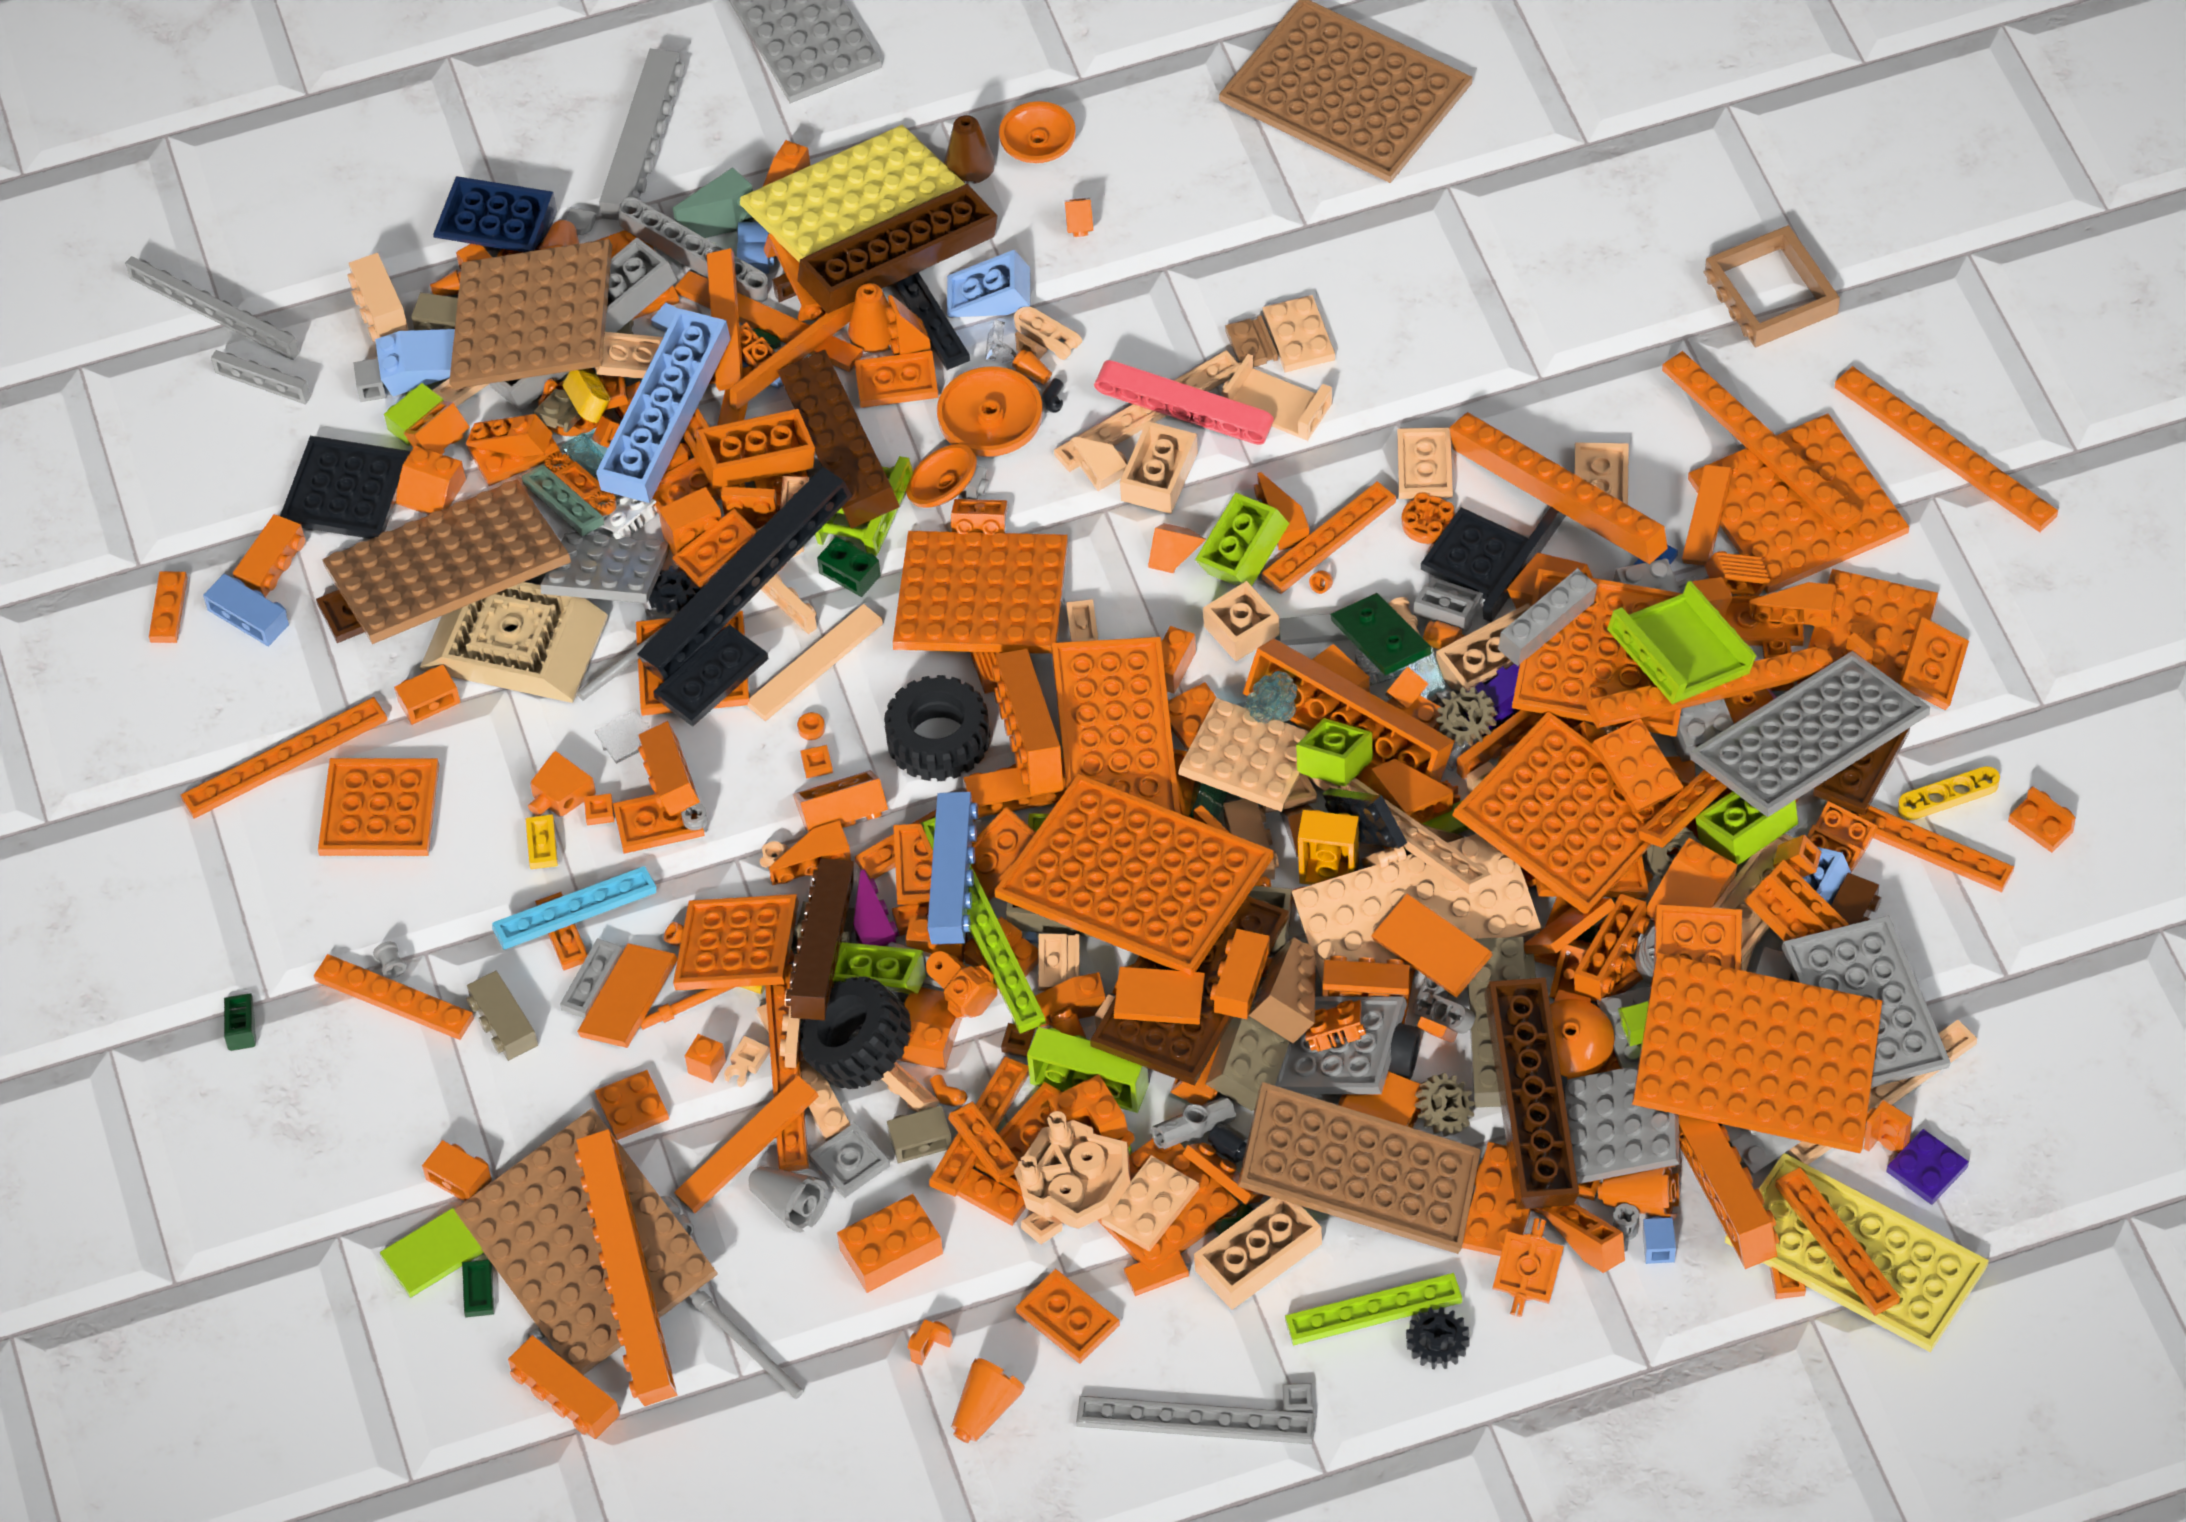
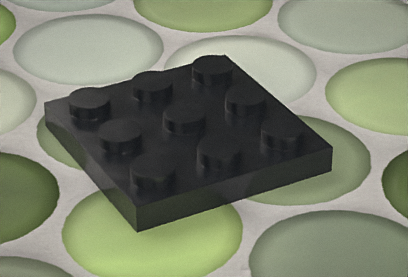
M1460 507L1421 562V570L1448 583L1483 593V599H1486L1526 543L1528 537Z

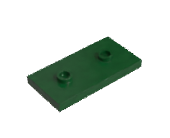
M1378 593L1330 614L1331 621L1385 676L1432 654L1431 646Z

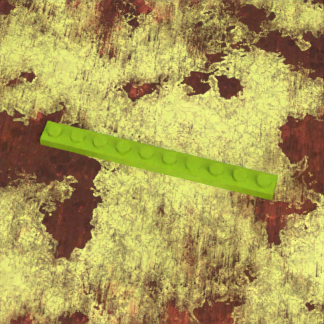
M936 817L920 823L932 850L934 847ZM973 870L974 884L969 887L968 891L972 894V909H967V915H970L971 922L970 931L989 971L994 974V981L1021 1034L1046 1024L1045 1016Z

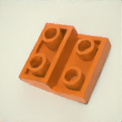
M1828 801L1816 825H1812L1807 838L1816 847L1842 852L1852 873L1879 826Z

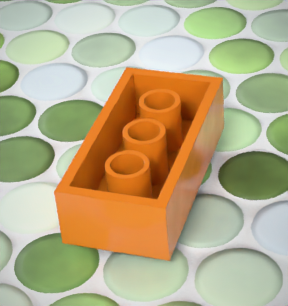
M799 409L699 429L697 430L696 452L713 490L812 469L815 446Z

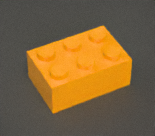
M1303 810L1298 834L1299 884L1313 885L1358 871L1359 816H1352L1347 813H1325L1320 810Z

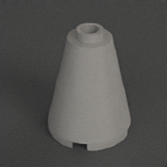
M767 1166L758 1167L749 1176L750 1191L791 1230L800 1233L804 1232L803 1228L807 1225L813 1227L823 1215L828 1199L824 1197V1189L828 1191V1186L823 1180Z

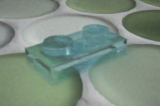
M583 432L562 444L563 452L598 480L596 471L604 455Z

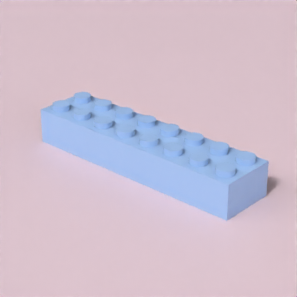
M677 309L596 471L601 491L647 503L651 502L730 341L726 320Z

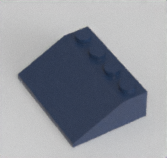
M456 176L434 230L433 237L519 252L534 251L547 235L555 219L557 208L554 192Z

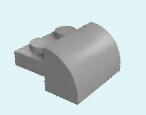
M1432 578L1428 586H1423L1414 601V615L1435 622L1438 620L1462 628L1463 631H1468L1472 626L1473 616L1482 603L1483 593Z

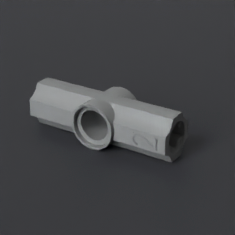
M1222 1097L1203 1106L1197 1104L1188 1105L1185 1107L1183 1114L1152 1126L1151 1134L1153 1135L1154 1143L1159 1149H1167L1184 1141H1200L1204 1133L1213 1130L1217 1124L1222 1123L1225 1125L1235 1120L1236 1113L1233 1103L1229 1098L1224 1099Z

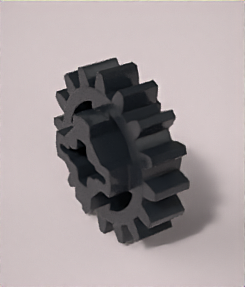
M670 566L667 571L661 570L648 601L651 608H656L658 613L664 609L666 614H670L672 610L679 612L699 592L700 588L679 567L674 569L673 566Z
M1430 1307L1428 1308V1315L1418 1312V1321L1410 1320V1329H1406V1339H1408L1407 1350H1412V1359L1421 1357V1366L1430 1362L1434 1370L1437 1364H1442V1367L1447 1369L1449 1361L1456 1365L1458 1364V1355L1466 1356V1347L1470 1345V1337H1468L1469 1327L1464 1326L1463 1317L1455 1319L1454 1310L1449 1312V1314H1445L1444 1307H1440L1439 1312L1434 1313V1310Z

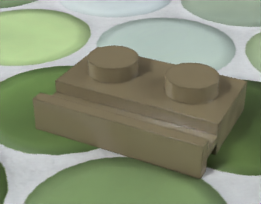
M555 389L533 412L545 425L555 429L560 426L564 428V432H568L581 419L566 391Z

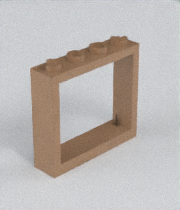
M1789 225L1706 258L1703 273L1707 277V283L1714 287L1718 300L1721 303H1725L1730 317L1733 321L1738 322L1743 336H1747L1755 348L1838 314L1840 297ZM1781 249L1816 300L1759 323L1724 272Z

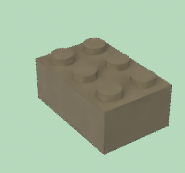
M1248 1016V1019L1233 1017L1220 1040L1206 1085L1253 1111L1261 1083L1264 1082L1275 1086L1290 1041Z

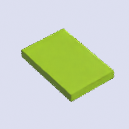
M451 1208L380 1252L381 1258L410 1298L462 1267V1262L472 1261L484 1253L481 1246L454 1211V1208Z

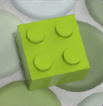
M1323 718L1296 744L1297 771L1311 778L1321 779L1346 787L1373 760L1372 732Z

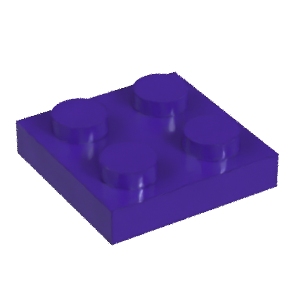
M1922 1129L1889 1163L1886 1172L1933 1205L1968 1168L1969 1161L1925 1129Z

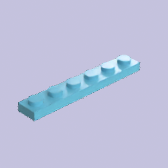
M643 866L492 923V930L503 950L655 894L656 885L646 867Z

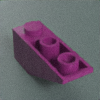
M865 870L860 871L853 922L855 938L858 944L888 946L891 942L896 943L895 938L899 936L894 921L889 922L887 919L889 912L883 899L878 900L876 894L879 892L873 878L869 879Z

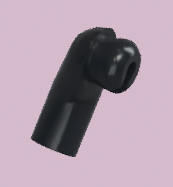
M1057 378L1050 382L1041 396L1045 408L1052 413L1059 412L1063 406V400H1060L1057 395L1064 387V384Z

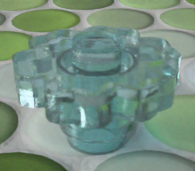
M1276 671L1271 677L1265 675L1260 681L1255 683L1253 686L1254 692L1250 693L1246 698L1245 708L1256 722L1266 724L1272 718L1285 722L1291 719L1296 712L1294 699L1297 696V685L1293 683V679L1286 672Z

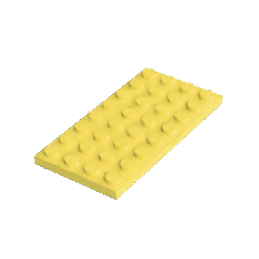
M900 125L741 196L740 205L800 263V259L961 187L965 183L956 174L951 172L906 127Z
M1786 1153L1782 1154L1759 1188L1765 1204L1763 1207L1765 1211L1770 1209L1775 1218L1776 1226L1773 1228L1779 1239V1243L1776 1244L1777 1257L1762 1263L1778 1269L1779 1272L1801 1282L1805 1286L1929 1352L1933 1350L1988 1267L1989 1260ZM1801 1167L1900 1296L1898 1304L1876 1316L1873 1315L1776 1188L1777 1179ZM1726 1235L1725 1243L1732 1246L1729 1238Z

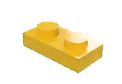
M553 814L525 818L530 869L558 866Z

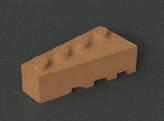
M1293 937L1272 957L1265 974L1266 979L1260 986L1261 992L1254 1001L1255 1006L1249 1013L1251 1018L1292 1043L1298 1040L1315 1023L1316 951L1309 944Z

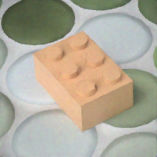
M375 253L349 262L351 273L347 274L351 288L354 289L351 291L355 304L362 307L359 311L364 324L368 323L370 326L368 327V332L372 342H375L377 338L397 331H408L402 304L379 254Z
M1146 421L1120 480L1121 501L1171 514L1198 454L1197 434Z

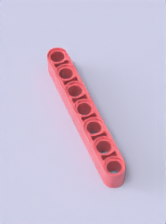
M1111 360L1103 363L1094 384L1096 390L1104 395L1257 445L1265 443L1274 422L1273 416L1264 410Z

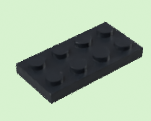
M728 624L653 691L654 698L693 727L769 659L768 653Z
M1329 788L1322 793L1326 801L1325 807L1329 813H1347L1352 816H1359V842L1397 849L1408 843L1382 795Z

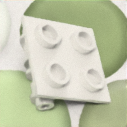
M616 494L617 507L611 514L603 516L604 525L601 527L612 531L611 537L616 539L630 537L632 532L635 533L637 531V527H643V524L645 525L655 517L654 513L657 510L654 504L656 500L651 499V502L647 503Z

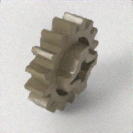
M1461 687L1460 694L1458 695L1454 691L1450 692L1452 698L1450 700L1443 698L1442 701L1445 707L1437 709L1441 717L1436 718L1437 723L1441 726L1439 730L1443 735L1455 740L1458 746H1462L1464 741H1467L1469 746H1473V740L1476 738L1482 742V734L1490 735L1491 731L1488 727L1496 725V721L1493 718L1497 715V711L1493 707L1495 704L1483 690L1478 693L1475 687H1472L1469 692L1464 687ZM1465 711H1466V713L1469 715V716H1468L1469 719H1470L1469 722H1468L1467 719L1465 718V717H1466V716L1464 715V712H1465Z
M1446 1073L1438 1076L1435 1074L1427 1078V1081L1421 1083L1419 1086L1422 1090L1415 1093L1420 1102L1414 1105L1416 1108H1421L1422 1111L1419 1113L1418 1118L1426 1119L1425 1128L1433 1126V1134L1442 1132L1443 1136H1448L1452 1133L1453 1135L1463 1131V1128L1469 1126L1470 1122L1468 1119L1474 1117V1113L1469 1108L1474 1106L1475 1102L1468 1099L1472 1092H1465L1463 1088L1466 1083L1464 1081L1459 1084L1456 1083V1075L1448 1077Z

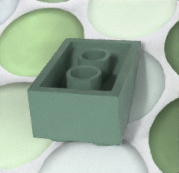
M732 167L672 208L674 220L704 238L738 231V222H752L754 220L740 205V197L753 192L752 184Z

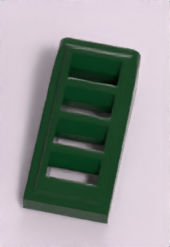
M252 993L224 998V1038L230 1051L256 1046ZM246 1007L243 1009L232 1010L234 1008Z

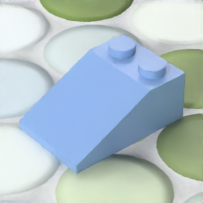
M1015 249L947 276V315L949 317L1009 315L1022 307H1030V267Z
M455 329L397 331L375 339L380 377L393 397L415 389L421 383L429 385L450 377Z

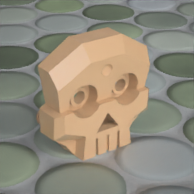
M1052 1112L1050 1117L1047 1118L1049 1127L1042 1128L1026 1154L1020 1158L1021 1161L1018 1162L1014 1174L1018 1185L1021 1187L1023 1199L1028 1210L1045 1218L1054 1216L1066 1225L1079 1229L1111 1214L1130 1185L1128 1145L1124 1141L1094 1134L1092 1127L1075 1120L1066 1122V1116L1062 1112ZM1086 1158H1092L1089 1161H1084ZM1064 1191H1070L1068 1194H1062Z

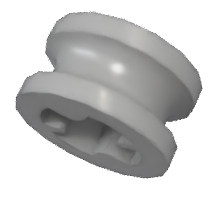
M700 803L681 812L683 824L689 830H699L707 823L705 807ZM697 813V819H691V814Z

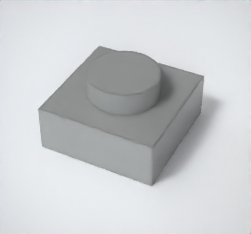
M976 465L974 476L966 489V499L978 500L980 494L984 495L989 484V480L986 479V468Z

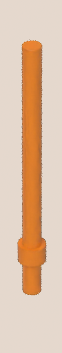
M792 949L790 951L789 963L794 961L795 955ZM735 987L704 989L674 1004L668 1005L667 1003L657 1008L658 1011L645 1016L640 1026L644 1030L661 1021L666 1023L675 1019L674 1015Z

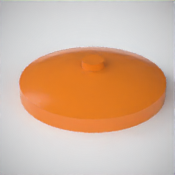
M981 367L964 372L954 378L944 388L937 404L938 424L946 440L951 445H966L971 448L976 456L984 457L1008 454L1027 444L1037 433L1043 416L1042 400L1036 386L1021 373L1003 367Z

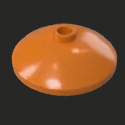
M1044 101L1028 102L1015 107L1006 114L999 128L1000 142L1004 150L1015 159L1027 163H1044L1061 157L1071 148L1076 136V128L1072 116L1059 105Z
M963 444L948 445L936 450L914 469L906 488L907 497L914 505L923 508L937 507L956 498L968 486L974 476L977 465L976 455L971 448Z
M1564 999L1550 1004L1561 1075L1567 1077V1079H1573L1599 1072L1609 1061L1614 1049V1030L1607 1015L1596 1005L1580 999ZM1573 1029L1576 1033L1570 1036L1566 1034V1031Z

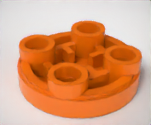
M1423 492L1418 493L1403 509L1402 528L1405 534L1412 540L1423 544H1433L1455 516L1454 506L1442 498L1429 496Z

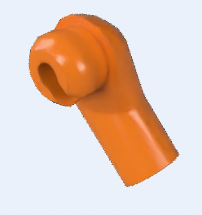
M935 1075L930 1079L934 1094L940 1101L939 1103L957 1106L963 1105L967 1101L966 1092L947 1086L942 1075Z

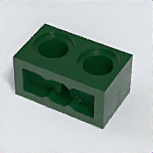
M837 536L817 557L819 574L860 597H863L881 576L879 560L875 555L869 552L866 553L858 549L852 542L844 541Z

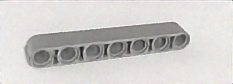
M626 197L619 203V224L624 230L708 278L707 254L724 249L637 198ZM734 256L737 292L763 303L767 298L768 278L766 274Z

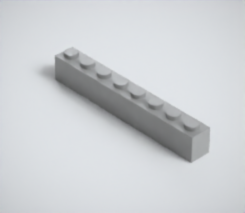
M649 49L599 201L602 218L619 220L620 201L626 197H634L640 200L641 193L646 191V177L648 173L652 172L653 168L652 158L654 154L658 153L659 137L665 132V118L671 113L672 97H676L678 91L677 81L678 78H682L684 72V64L680 62L679 52Z

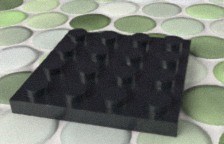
M310 435L280 516L301 524L302 528L368 539L378 537L386 530L396 502L402 466L411 452Z

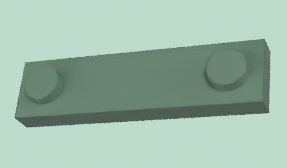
M544 464L522 476L523 485L580 535L584 536L604 525L603 516Z

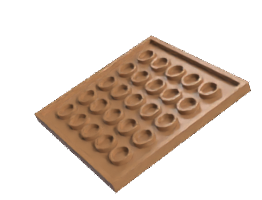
M599 240L462 262L449 380L452 389L602 366L612 255L610 240Z

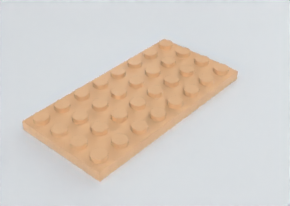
M1474 834L1448 842L1449 845L1492 874V884L1471 894H1468L1414 854L1407 855V859L1399 863L1396 861L1390 862L1388 867L1382 869L1374 865L1292 891L1307 942L1316 951V969L1322 987L1324 960H1330V956L1347 957V961L1358 962V958L1362 957L1374 958L1375 963L1386 964L1388 959L1402 960L1374 941L1371 935L1406 894H1409L1473 939L1522 937L1541 931L1521 867L1481 836ZM1409 965V971L1416 970Z

